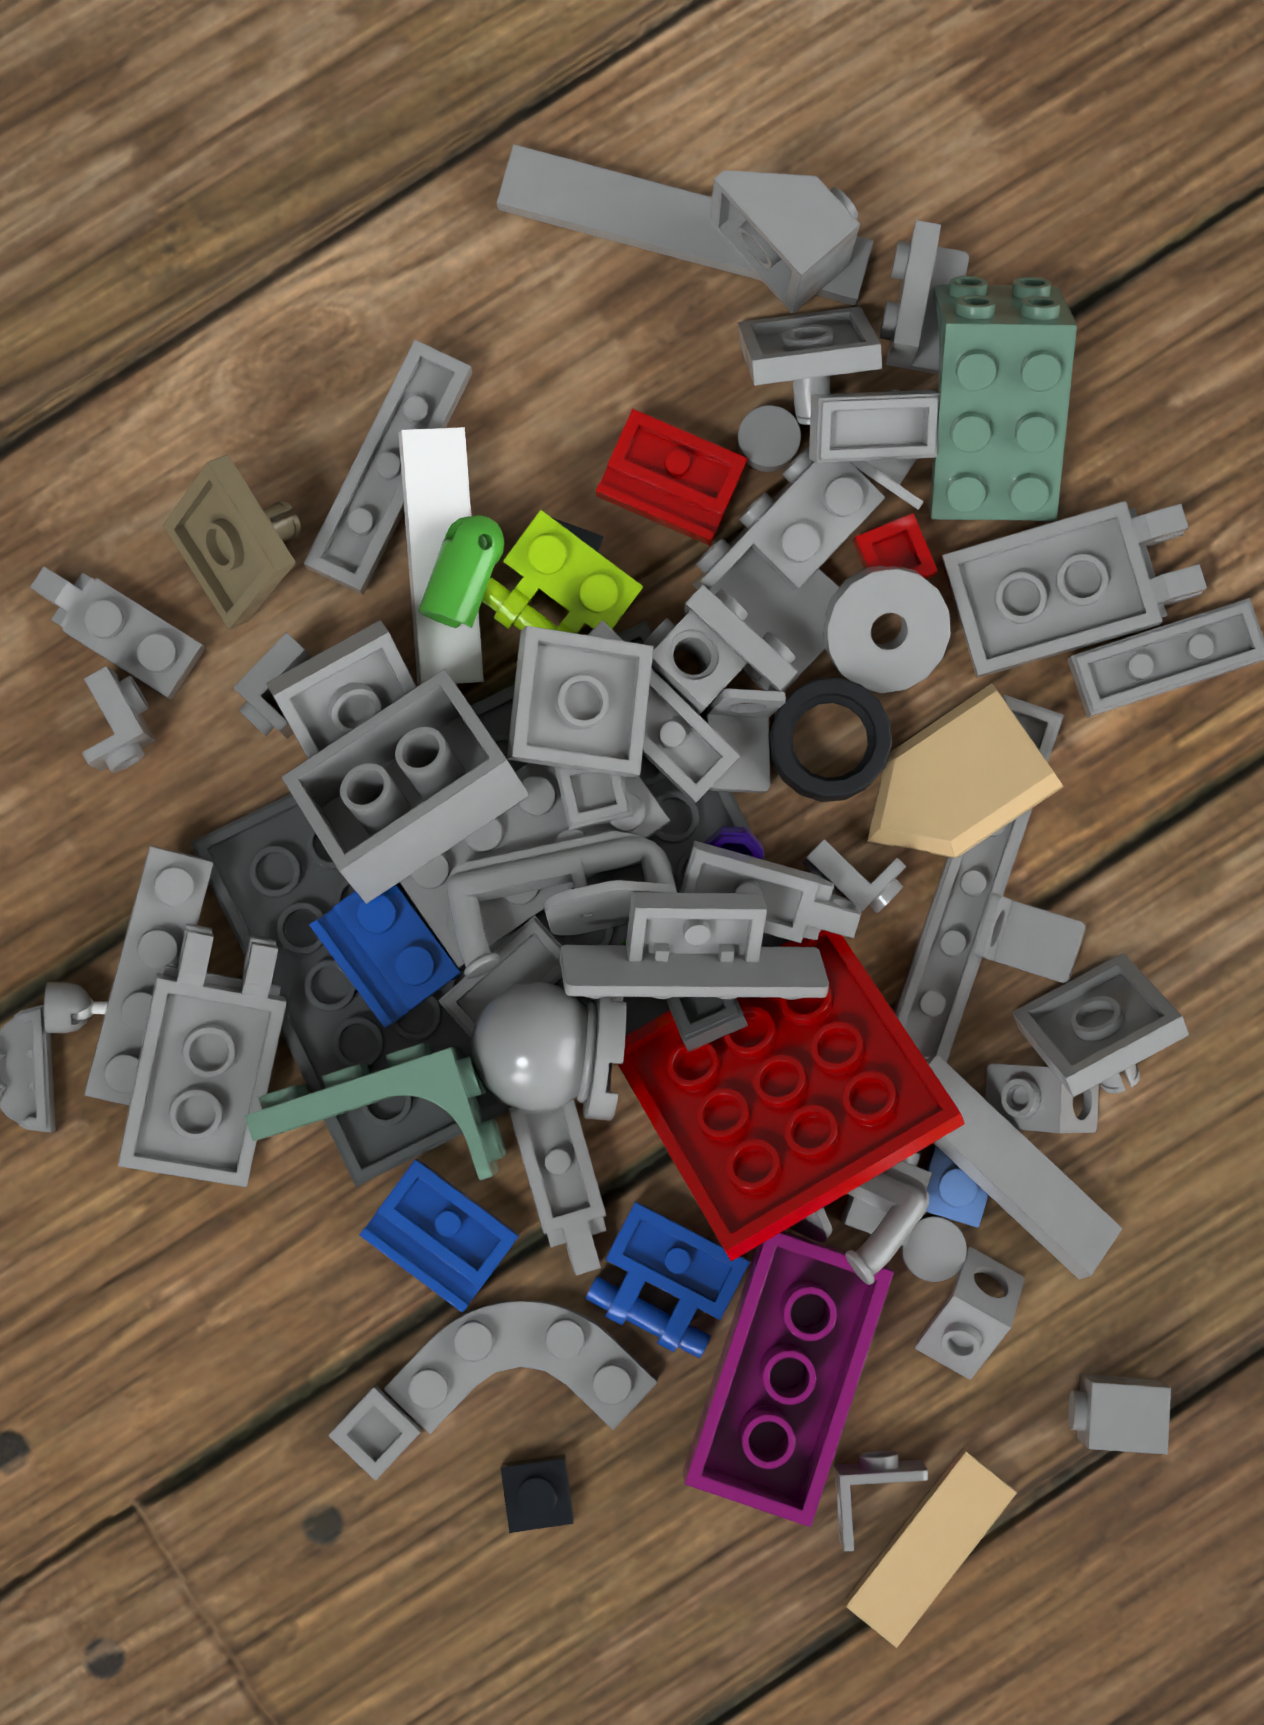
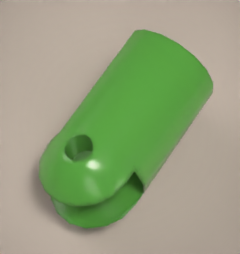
M476 515L459 518L451 524L442 542L418 609L422 615L453 628H458L461 624H465L470 628L473 627L494 565L499 561L504 551L505 541L503 532L495 521L486 516Z

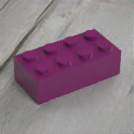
M782 1231L756 1247L683 1468L685 1485L808 1527L812 1526L894 1272L885 1265L874 1275V1283L867 1285L848 1263L845 1256L846 1252L786 1231Z

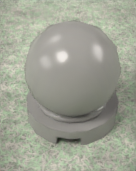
M543 981L513 985L492 1000L477 1017L470 1043L473 1065L479 1079L500 1103L528 1113L554 1111L577 1097L578 1101L583 1103L585 1118L611 1121L615 1114L619 1095L617 1092H611L612 1063L623 1064L626 1002H623V997H604L594 999L593 1002L590 1001L584 1005L576 996L566 995L563 987Z

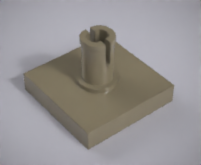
M225 455L208 461L163 526L227 628L232 629L248 622L295 565L294 558L283 542L298 538L301 525L296 514L282 520L280 519L281 516L289 514L293 509L286 501H278L272 506L262 509L230 457Z

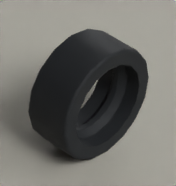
M842 678L815 679L793 690L786 699V703L777 710L769 734L771 761L781 780L799 795L820 802L846 800L866 790L885 768L892 747L890 720L879 699L862 685ZM835 703L849 708L861 719L866 729L867 748L863 760L854 770L842 776L823 777L811 773L800 763L794 752L792 735L797 721L807 710L819 704Z

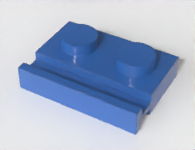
M397 884L367 904L354 891L335 905L332 910L309 925L385 1029L391 1027L400 1018L414 1010L462 974Z
M418 1158L413 1161L376 1211V1214L359 1234V1236L462 1313L520 1235Z

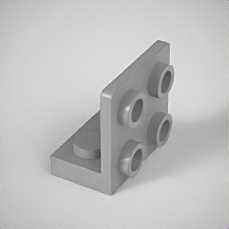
M750 547L711 589L708 590L702 585L685 603L684 617L690 610L694 612L747 662L741 670L764 691L786 692L825 650L823 636L827 619L825 613L831 597L839 587L818 568L799 589L793 590Z

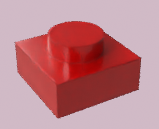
M914 513L855 536L853 540L864 569L882 565L885 567H904L915 570L925 579L935 576L938 572Z

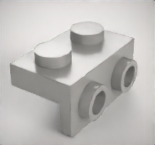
M916 220L909 241H897L890 278L901 280L897 302L886 301L879 339L890 341L885 365L939 375V328L937 311L933 301L934 287L936 285L949 284L951 278L966 276L969 262L967 252L937 247L941 224Z

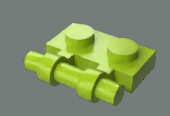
M540 510L503 560L504 563L522 575L523 578L511 592L491 577L482 602L496 612L493 618L507 629L512 625L519 630L526 626L577 634L585 623L594 629L602 620L613 629L643 586ZM539 589L569 611L559 626L528 605Z

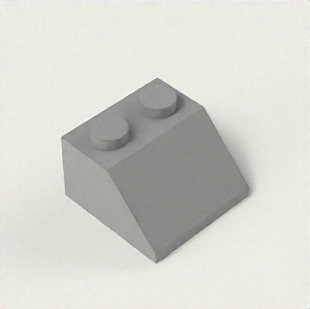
M724 170L714 178L710 224L792 314L849 266L860 223L856 220L858 212L854 204L840 189L833 187L829 190L817 176Z

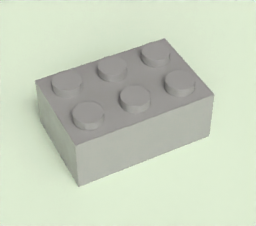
M443 669L281 777L339 872L366 904L529 796L508 760L446 669Z

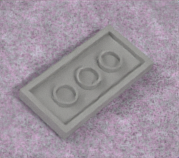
M528 763L515 772L527 790L528 797L400 881L407 894L459 968H462L465 964L457 945L447 894V879L450 872L456 866L465 862L610 831L634 834L645 839L649 838L668 825L670 819L639 776L634 778L624 777L632 809V817L570 831L554 766ZM597 873L586 875V881ZM573 882L479 902L489 947L491 948L527 923L534 915L537 916L544 911V902L549 897L574 889Z

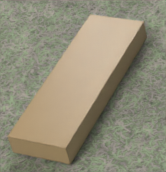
M963 1448L845 1599V1606L897 1648L1017 1492Z

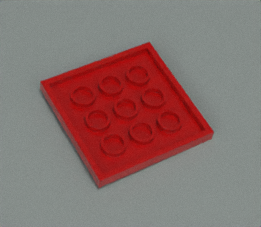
M820 929L817 940L803 938L801 943L789 940L779 946L815 947L819 949L829 982L828 993L824 998L789 1000L780 997H737L748 1026L689 1052L683 1043L670 1010L625 1036L623 1064H618L730 1261L735 1260L965 1124L960 1110L855 953L840 934Z

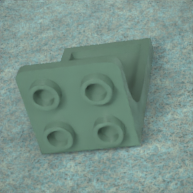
M958 276L951 278L949 284L936 285L934 287L933 301L937 311L939 328L938 393H940L938 451L937 457L932 459L929 499L931 519L1057 521L1077 324L1060 289L1051 286L1049 280L1039 277H1019L1013 280V285H988V281L980 277Z
M422 1043L386 1055L389 1065L387 1069L371 1074L368 1064L348 1067L322 1076L326 1089L311 1094L308 1093L306 1084L281 1089L258 1097L262 1110L244 1115L252 1141H256L394 1096H414L426 1099L440 1106L457 1122L467 1141L479 1180L494 1176L499 1171L497 1160L502 1159L506 1155L505 1146L495 1118L483 1120L476 1096L486 1093L485 1085L479 1079L472 1057L463 1058L460 1048H448L432 1054L430 1044L424 1045Z

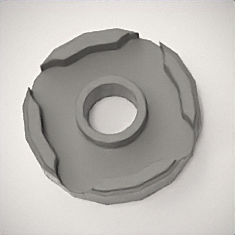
M884 565L867 567L844 581L829 601L825 613L827 617L825 633L823 632L824 647L835 668L851 682L860 684L867 690L879 693L906 690L927 678L943 659L951 635L949 610L939 590L915 570L895 566L885 567ZM886 613L898 614L901 619L899 635L887 644L874 643L871 638V628L875 620Z

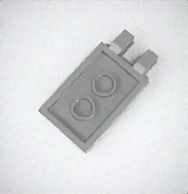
M1124 501L942 555V564L976 678L1158 626L1162 623V618L1168 616L1164 605H1171L1200 596L1202 591L1207 589L1200 564L1156 577L1147 550V546L1184 535V531L1189 527L1182 504L1137 517L1135 508L1128 509L1127 502Z
M186 923L178 967L165 965L164 973L156 974L118 1155V1166L247 1187L257 1140L252 1141L244 1115L262 1110L258 1097L266 1095L287 1003L285 996L279 995L281 986L271 984L278 946H276V940L250 935L243 965L242 979L208 973L207 967L214 938L212 928Z

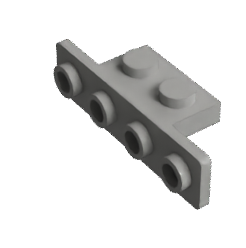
M807 447L782 472V475L789 482L772 499L764 492L739 517V520L746 527L735 539L728 544L721 537L700 557L695 565L702 573L693 581L692 585L697 590L702 585L708 590L711 589L751 547L793 590L799 589L886 497L851 463H816L809 459V447Z
M632 892L626 945H563L560 952L565 994L568 996H585L593 999L604 997H652L656 999L671 997H717L720 999L780 997L789 1000L824 998L828 993L829 982L819 949L815 947H761L767 915V906L763 894Z

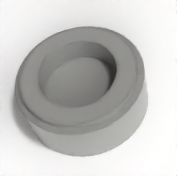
M773 405L755 408L745 416L739 427L737 438L739 453L748 458L747 464L762 472L781 470L788 466L797 455L801 441L800 427L794 416L784 408Z
M933 1215L923 1216L912 1230L907 1246H900L901 1258L909 1271L917 1277L930 1282H940L954 1276L964 1264L967 1253L966 1241L960 1229L951 1221Z

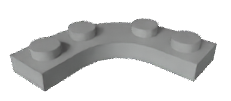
M515 1300L489 1303L455 1318L438 1331L385 1386L384 1390L431 1434L474 1387L495 1372L517 1367L546 1371L566 1384L614 1430L658 1383V1379L607 1330L586 1315L553 1302Z

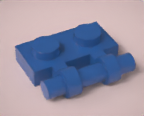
M634 1201L605 1258L606 1261L622 1268L627 1273L619 1287L596 1276L585 1299L607 1310L606 1318L620 1325H623L626 1320L657 1336L656 1344L669 1351L675 1352L678 1347L700 1359L711 1335L690 1325L697 1308L721 1320L750 1261L742 1256L730 1261L723 1247L718 1243ZM645 1281L679 1298L670 1314L638 1298Z

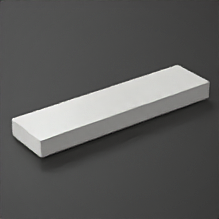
M465 427L401 430L399 432L417 684L418 686L443 669H446L455 684L484 682L479 612L472 628L465 624H461L458 628H453L436 622L418 611L449 527L459 518L471 516Z

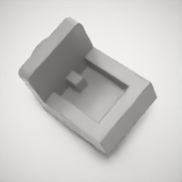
M106 666L84 678L111 726L114 735L85 750L82 754L89 766L99 771L109 768L111 773H116L140 761L145 756L142 748L156 740L141 713L149 709V705L134 679L128 676L122 680L118 674Z
M825 839L802 862L810 873L819 875L820 878L834 883L832 894L861 904V912L867 906L876 913L880 912L904 887L896 879L906 867L898 858L890 862L869 883Z

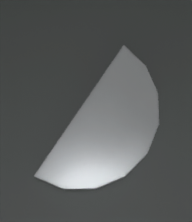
M44 1005L18 1012L0 1030V1108L8 1118L19 1123V1126L24 1129L52 1133L56 1132L51 1033H46Z

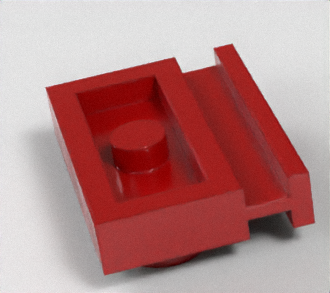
M632 408L609 459L603 478L597 486L596 497L711 546L716 531L747 465L748 458Z

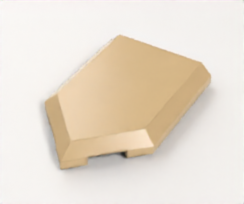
M991 683L889 753L886 766L882 771L867 841L873 844L890 847L898 846L930 852V854L958 858L1063 788V785Z

